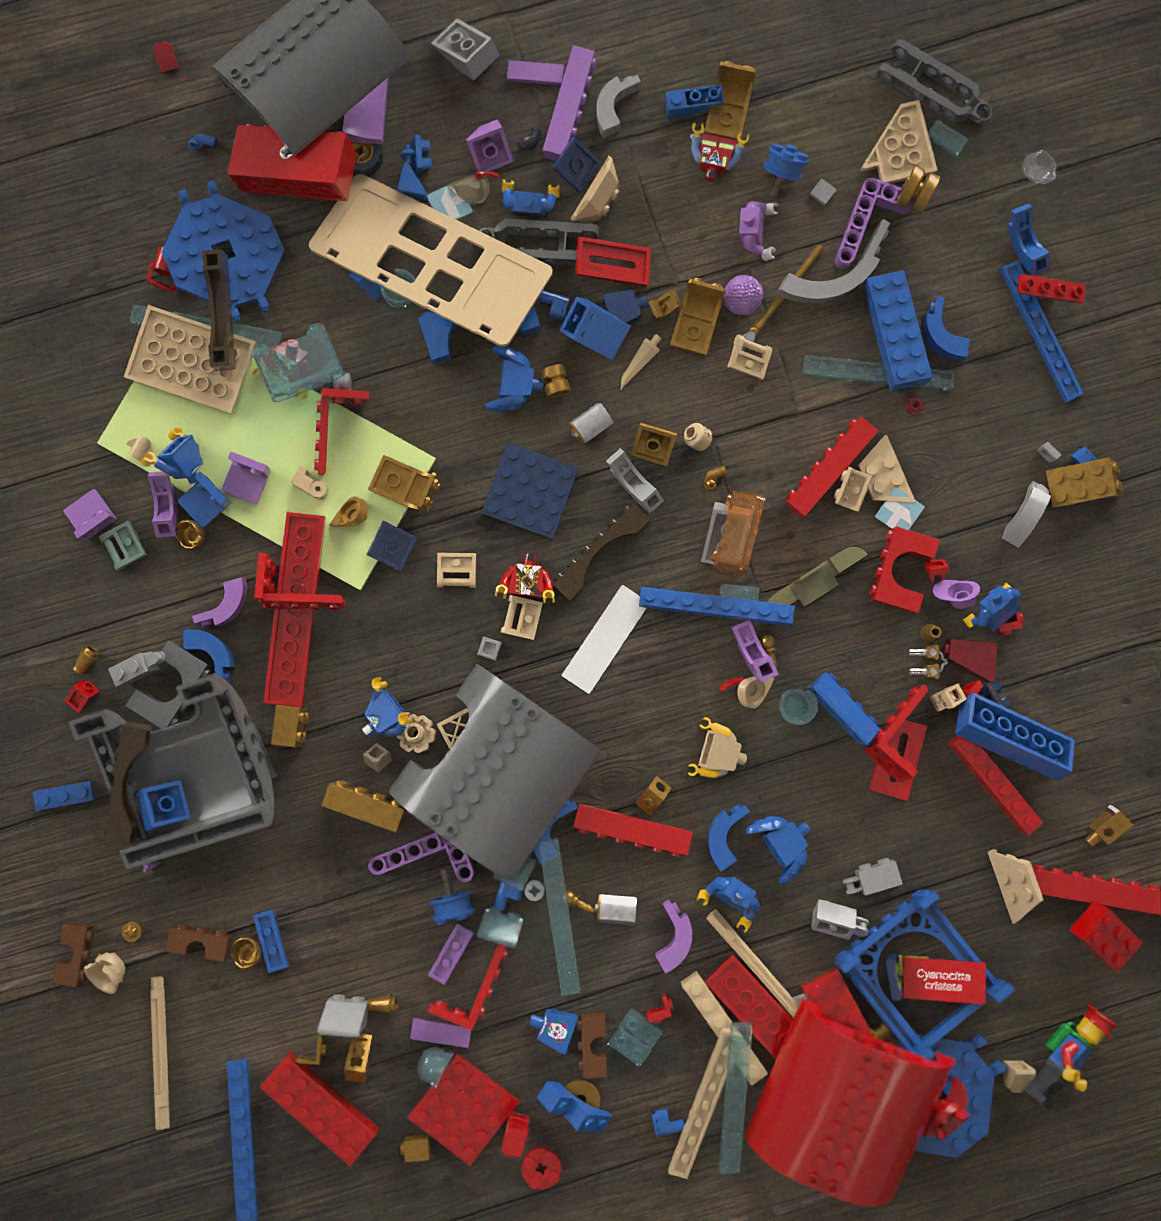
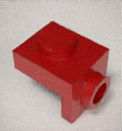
M166 41L155 44L157 48L152 49L160 72L179 68L173 51V45H167Z
M1019 611L1011 617V622L1001 625L994 631L995 634L1001 632L1002 636L1014 634V629L1023 628L1024 618L1022 613H1019Z
M662 994L665 1006L646 1011L649 1023L658 1024L665 1021L664 1018L672 1016L670 1010H674L671 998L667 999L666 994Z

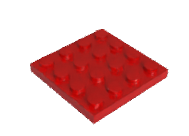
M457 1052L410 1112L408 1119L471 1166L518 1105L519 1099Z

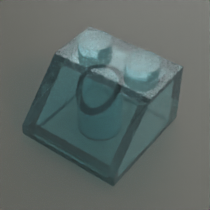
M494 907L486 908L477 937L515 948L523 919L516 913L509 912L507 915Z

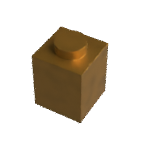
M429 1134L405 1137L404 1143H401V1155H405V1162L429 1160L431 1155Z

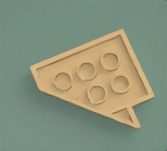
M919 100L900 105L863 164L861 171L877 168L880 181L888 184L906 180L915 165L925 169L924 176L937 172Z

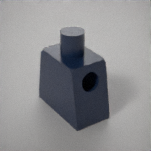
M633 290L603 294L602 301L606 311L628 325L641 319L640 310L649 307L647 296L636 299Z

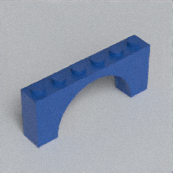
M534 306L519 328L522 336L541 331ZM423 313L421 317H418L433 365L450 360V340L458 325L435 313Z

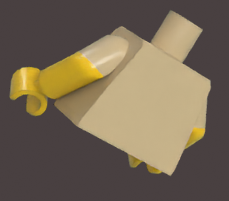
M707 717L702 718L708 721L709 725L707 727L700 725L703 730H708L698 766L696 764L689 765L695 767L696 772H688L690 776L700 774V776L717 778L727 774L728 770L734 771L737 764L744 765L747 755L740 753L741 744L736 742V736L732 731L718 723H711Z

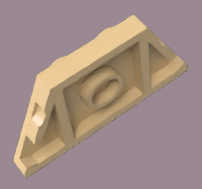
M885 435L857 467L859 471L873 476L868 488L872 501L914 503L916 501L887 435ZM897 487L910 497H889V495Z
M992 849L988 851V855L1010 918L1014 924L1042 902L1043 897L1029 861L1017 859L1009 854L1002 855L997 853V850Z

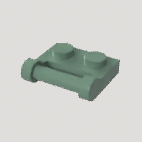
M126 521L99 536L100 541L105 544L115 563L113 566L116 571L122 570L129 564L147 556L130 521ZM112 537H115L125 559L121 560L111 541Z

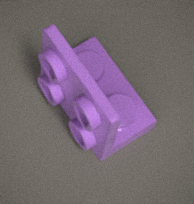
M230 452L228 459L232 461V464L221 490L257 504L271 469L263 463Z
M92 489L64 509V513L76 529L73 533L78 539L83 541L89 540L117 520L95 489Z

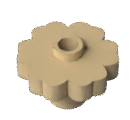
M412 714L409 718L413 720V723L408 724L403 734L396 737L401 740L400 746L407 752L415 751L421 754L429 750V743L435 742L436 730L432 728L433 722L426 716L421 715L418 717Z

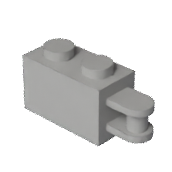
M162 651L138 653L109 668L108 670L115 687L129 685L159 670L158 664L165 661V654Z
M883 858L878 860V864L870 865V863L860 865L859 869L855 870L856 876L843 880L848 889L846 893L852 894L861 891L862 894L868 895L902 885L896 861ZM854 881H858V887H855Z
M820 899L817 901L813 909L812 930L848 940L852 934L861 937L868 935L866 927H868L869 921L865 918L857 917L856 909Z

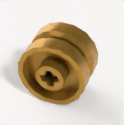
M915 165L900 190L901 194L896 205L906 208L911 200L914 199L911 212L920 216L930 200L940 176L930 173L925 181L921 182L925 169Z

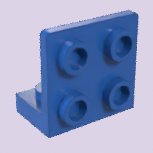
M199 472L195 476L198 482L178 499V503L202 528H205L231 504V501L205 474Z

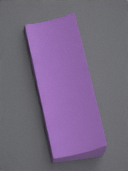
M388 78L344 114L343 132L347 134L351 143L383 144Z

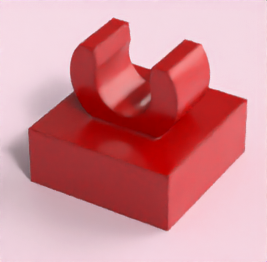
M944 559L925 561V569L932 582H934L935 575H939V578L943 581L945 574H949V566Z

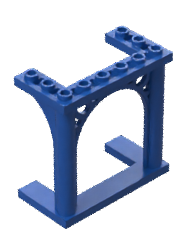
M919 889L911 895L912 899L906 903L904 901L896 907L898 911L893 915L889 913L881 919L882 923L878 927L874 925L869 928L867 936L863 939L857 938L850 944L852 947L848 951L842 950L835 956L837 960L834 963L849 977L906 1051L926 1059H931L936 1054L930 1047L983 1004L964 1003L920 1039L880 987L877 977V964L883 948L894 937L906 932L917 931L928 933L939 939L958 961L981 962V960L938 908L936 900L940 897L932 890ZM915 912L921 917V922L917 927L911 924V916ZM906 918L907 926L905 928H901L900 923L903 924ZM926 918L929 921L927 923L931 925V928L926 929L924 927L926 923ZM890 933V938H886L885 934ZM873 945L877 946V950L875 952L866 950L867 948H873ZM863 954H868L872 956L873 962L869 965H864L860 962L859 957ZM986 968V1002L992 999L1000 1003L1015 989L1010 983L994 978ZM863 969H871L872 975L869 977L868 972L866 971V973H864Z

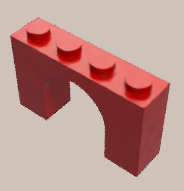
M895 526L887 532L885 538L887 546L886 549L883 548L880 555L882 563L875 572L877 579L869 592L871 596L870 601L911 614L919 613L924 594L899 586L892 576V564L901 554H911L932 560L935 558L940 540Z

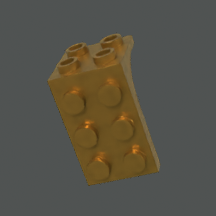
M730 61L720 62L715 85H722L724 104L709 109L704 133L737 140L738 142L737 137L743 132L757 72L756 69L748 65H735Z
M699 278L689 279L670 347L706 357L726 291L725 288H722V285L704 283Z
M383 455L368 490L425 514L426 510L430 511L433 505V500L431 499L434 493H438L441 483L439 482L438 475L434 472L429 474Z
M1110 457L1046 471L1053 508L1098 499L1121 498L1120 493L1124 492L1122 482L1117 478V475L1120 474L1119 465Z

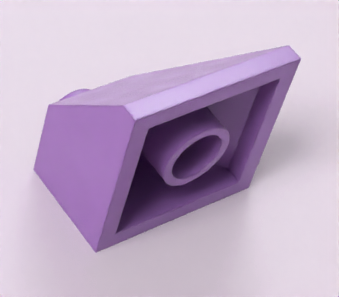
M498 120L480 126L467 139L477 172H489L514 162L503 128Z

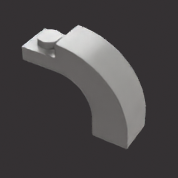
M638 75L634 77L629 76L622 82H620L617 76L610 80L601 90L596 106V121L602 138L620 131V121L614 111V107L621 98L640 90L641 81Z
M621 448L606 460L617 480L646 511L651 513L664 501L657 489L648 483L636 470Z
M1032 481L1020 509L1005 527L1002 539L1018 548L1021 546L1045 511L1051 497L1048 495L1050 490L1044 485Z

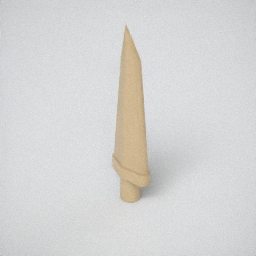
M655 335L651 341L647 338L644 339L622 376L621 389L660 351L657 344L660 342L661 337Z

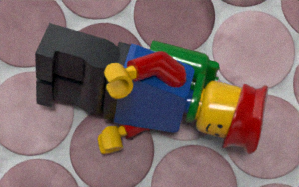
M1088 1004V1010L1083 1014L1084 1018L1077 1027H1075L1076 1024L1072 1021H1069L1067 1024L1063 1023L1045 1045L1054 1052L1046 1062L1048 1066L1042 1068L1025 1089L1048 1110L1054 1105L1050 1100L1058 1090H1062L1065 1087L1066 1082H1073L1074 1089L1084 1092L1086 1090L1087 1081L1080 1079V1076L1082 1075L1081 1067L1091 1054L1088 1048H1092L1091 1044L1098 1045L1105 1036L1110 1039L1112 1029L1118 1028L1112 1020L1090 1004Z

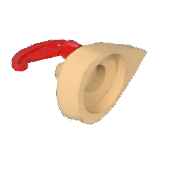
M743 677L734 678L723 683L720 686V690L725 691L727 687L739 684L738 699L741 705L748 708H756L763 702L774 678L772 677L763 682H759L755 677L746 679Z

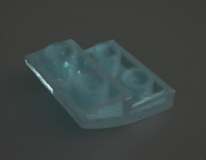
M631 1008L611 1036L608 1044L640 1067L650 1054L652 1047L663 1034V1030L652 1022L649 1023L647 1018Z

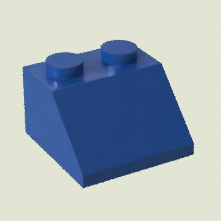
M181 780L145 788L136 793L145 831L190 819Z

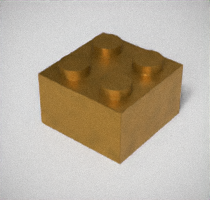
M276 705L272 745L302 747L307 738V732H304L305 724H308L309 721L307 708Z

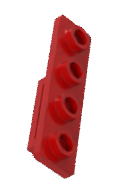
M1024 274L1018 276V294L1080 304L1085 302L1084 284Z

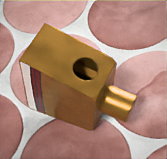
M1110 804L1089 824L1093 832L1085 839L1093 848L1101 841L1109 845L1129 830L1133 824L1120 810Z

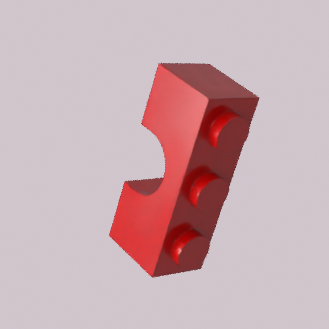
M513 1111L510 1113L501 1150L506 1156L511 1158L521 1157L528 1133L530 1116Z

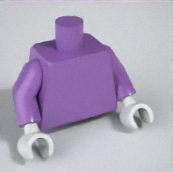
M752 201L747 204L746 208H741L739 234L743 249L759 256L761 255L763 260L767 261L775 258L771 255V253L775 252V249L773 247L764 249L762 246L764 212L766 215L777 214L778 212H775L773 207L778 206V204Z

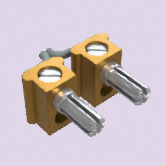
M937 644L922 647V649L909 650V652H922L909 653L910 656H923V659H930L931 661L937 660L940 654L942 661H944L940 670L938 664H932L930 666H923V668H910V671H922L910 672V675H923V678H930L931 680L938 679L944 665L948 664L947 659H944L942 652L939 651Z

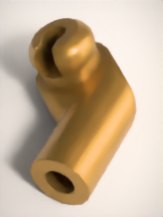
M724 466L707 472L704 480L706 489H715L717 479L727 475Z

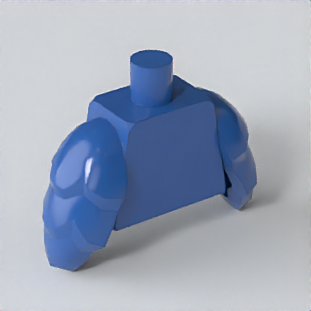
M494 346L492 351L504 362L502 364L498 400L489 402L485 406L487 410L514 411L525 404L526 400L531 396V390L542 391L543 381L533 379L534 369L531 368L529 360L521 352H516L510 347Z
M768 816L765 819L756 820L754 824L747 827L746 834L768 831L762 834L761 837L779 865L784 867L779 879V884L784 886L791 880H794L799 871L805 867L807 861V851L805 848L808 846V843L804 836L809 834L811 830L806 823L796 827L793 822H787L781 817Z

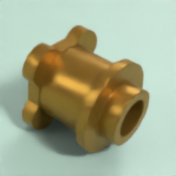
M879 1022L878 1026L872 1029L869 1028L874 1038L881 1041L891 1040L890 1035H892V1032L886 1024Z

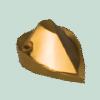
M355 496L349 498L329 525L353 527L361 524L367 519V503L365 500Z

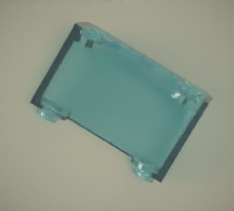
M323 324L311 325L307 335L271 349L269 346L259 345L254 348V351H251L273 402L284 401L344 376L341 363Z

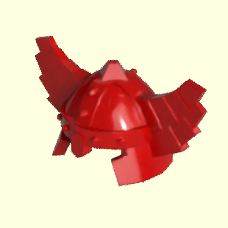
M958 1077L951 1080L952 1085L946 1099H938L923 1132L924 1137L937 1135L940 1142L970 1118L971 1115L965 1112L969 1100L967 1098V1090H965L963 1082H959Z

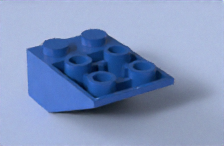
M576 296L559 331L613 360L631 326L588 299Z

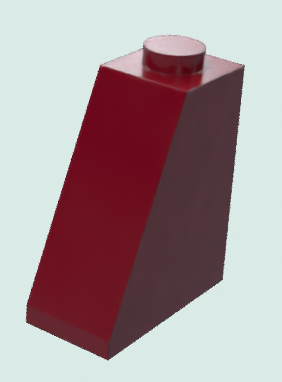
M956 639L946 640L942 651L947 661L984 682H995L997 643Z

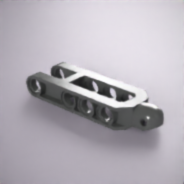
M897 40L891 48V52L895 57L915 68L912 75L910 76L899 68L895 69L884 63L877 70V75L880 79L916 101L919 100L921 104L953 123L966 121L969 118L975 123L983 124L992 115L990 104L980 98L978 84L904 40ZM922 73L965 98L966 105L960 108L950 102L949 98H944L935 93L932 88H927L917 82Z
M504 219L496 228H482L480 232L504 244L505 238L508 235L558 237V251L543 250V248L530 250L524 249V247H520L517 250L545 264L576 266L577 250H566L567 238L578 239L579 237L596 239L599 236V227L587 223ZM589 257L591 262L597 263V257Z

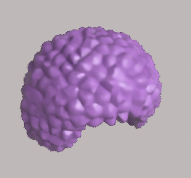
M736 276L728 282L723 301L726 309L735 314L750 315L759 308L764 297L761 283H758V280L752 276Z

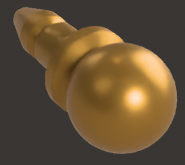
M764 635L760 639V644L767 655L771 656L777 669V661L773 652L776 650L774 647L775 639L771 635Z
M567 890L563 892L561 901L564 905L572 906L574 909L578 907L589 913L595 912L591 905L580 900L581 897L579 895L576 896L573 891Z

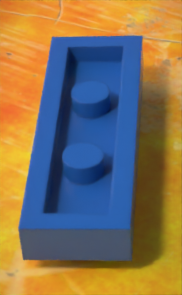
M93 781L33 792L36 811L96 800Z
M274 909L253 915L268 973L288 967L289 964Z

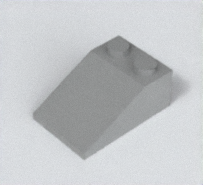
M456 19L431 43L461 73L473 80L499 56L491 37L459 19Z
M715 502L701 562L735 570L739 569L752 517V510Z
M333 995V997L327 1000L317 1033L358 1037L367 1025L368 1000H364L365 998L360 996L348 999L344 995Z

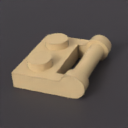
M738 334L734 340L728 368L760 380L764 379L772 347L767 345L764 347L746 340L744 336ZM742 346L761 353L762 358L741 351Z
M438 553L437 588H443L444 586H470V588H476V553ZM444 573H470V579L444 578Z
M509 595L508 601L510 603L501 633L534 640L543 603ZM517 603L523 605L517 630L511 628Z

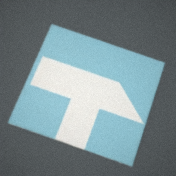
M448 186L427 195L433 209L455 220L473 212L470 204L454 194Z
M897 487L889 495V497H910ZM885 501L875 517L891 528L897 526L909 530L925 506L917 501L914 503Z

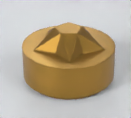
M137 921L125 924L122 929L123 938L129 942H134L143 935V927Z

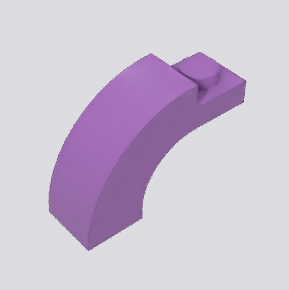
M149 472L148 480L154 500L152 524L156 537L176 536L178 503L175 485L171 483L170 475L165 472Z
M241 577L224 582L225 594L221 604L211 611L192 616L194 624L204 627L213 624L212 621H214V624L220 627L232 621L245 604L247 597L246 579Z

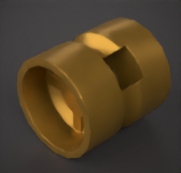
M562 364L549 366L540 371L542 381L546 384L544 388L547 398H557L571 391L568 380L564 379L566 372Z

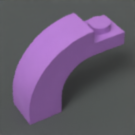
M744 621L731 627L738 642V647L754 677L759 682H763L779 675L771 656H768L761 646L751 621Z
M670 900L665 901L663 905L673 921L674 936L666 947L655 953L665 974L676 968L685 959L692 942V928L687 914L684 913L678 916L681 912L675 902L671 904Z

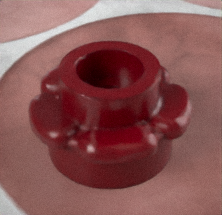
M910 397L905 404L907 412L912 415L921 413L924 409L923 401L919 397Z

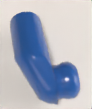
M198 134L189 140L188 146L192 150H198L205 145L215 148L217 138Z

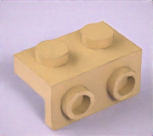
M850 467L848 470H844L841 477L843 483L841 488H837L834 495L835 503L859 512L873 476Z

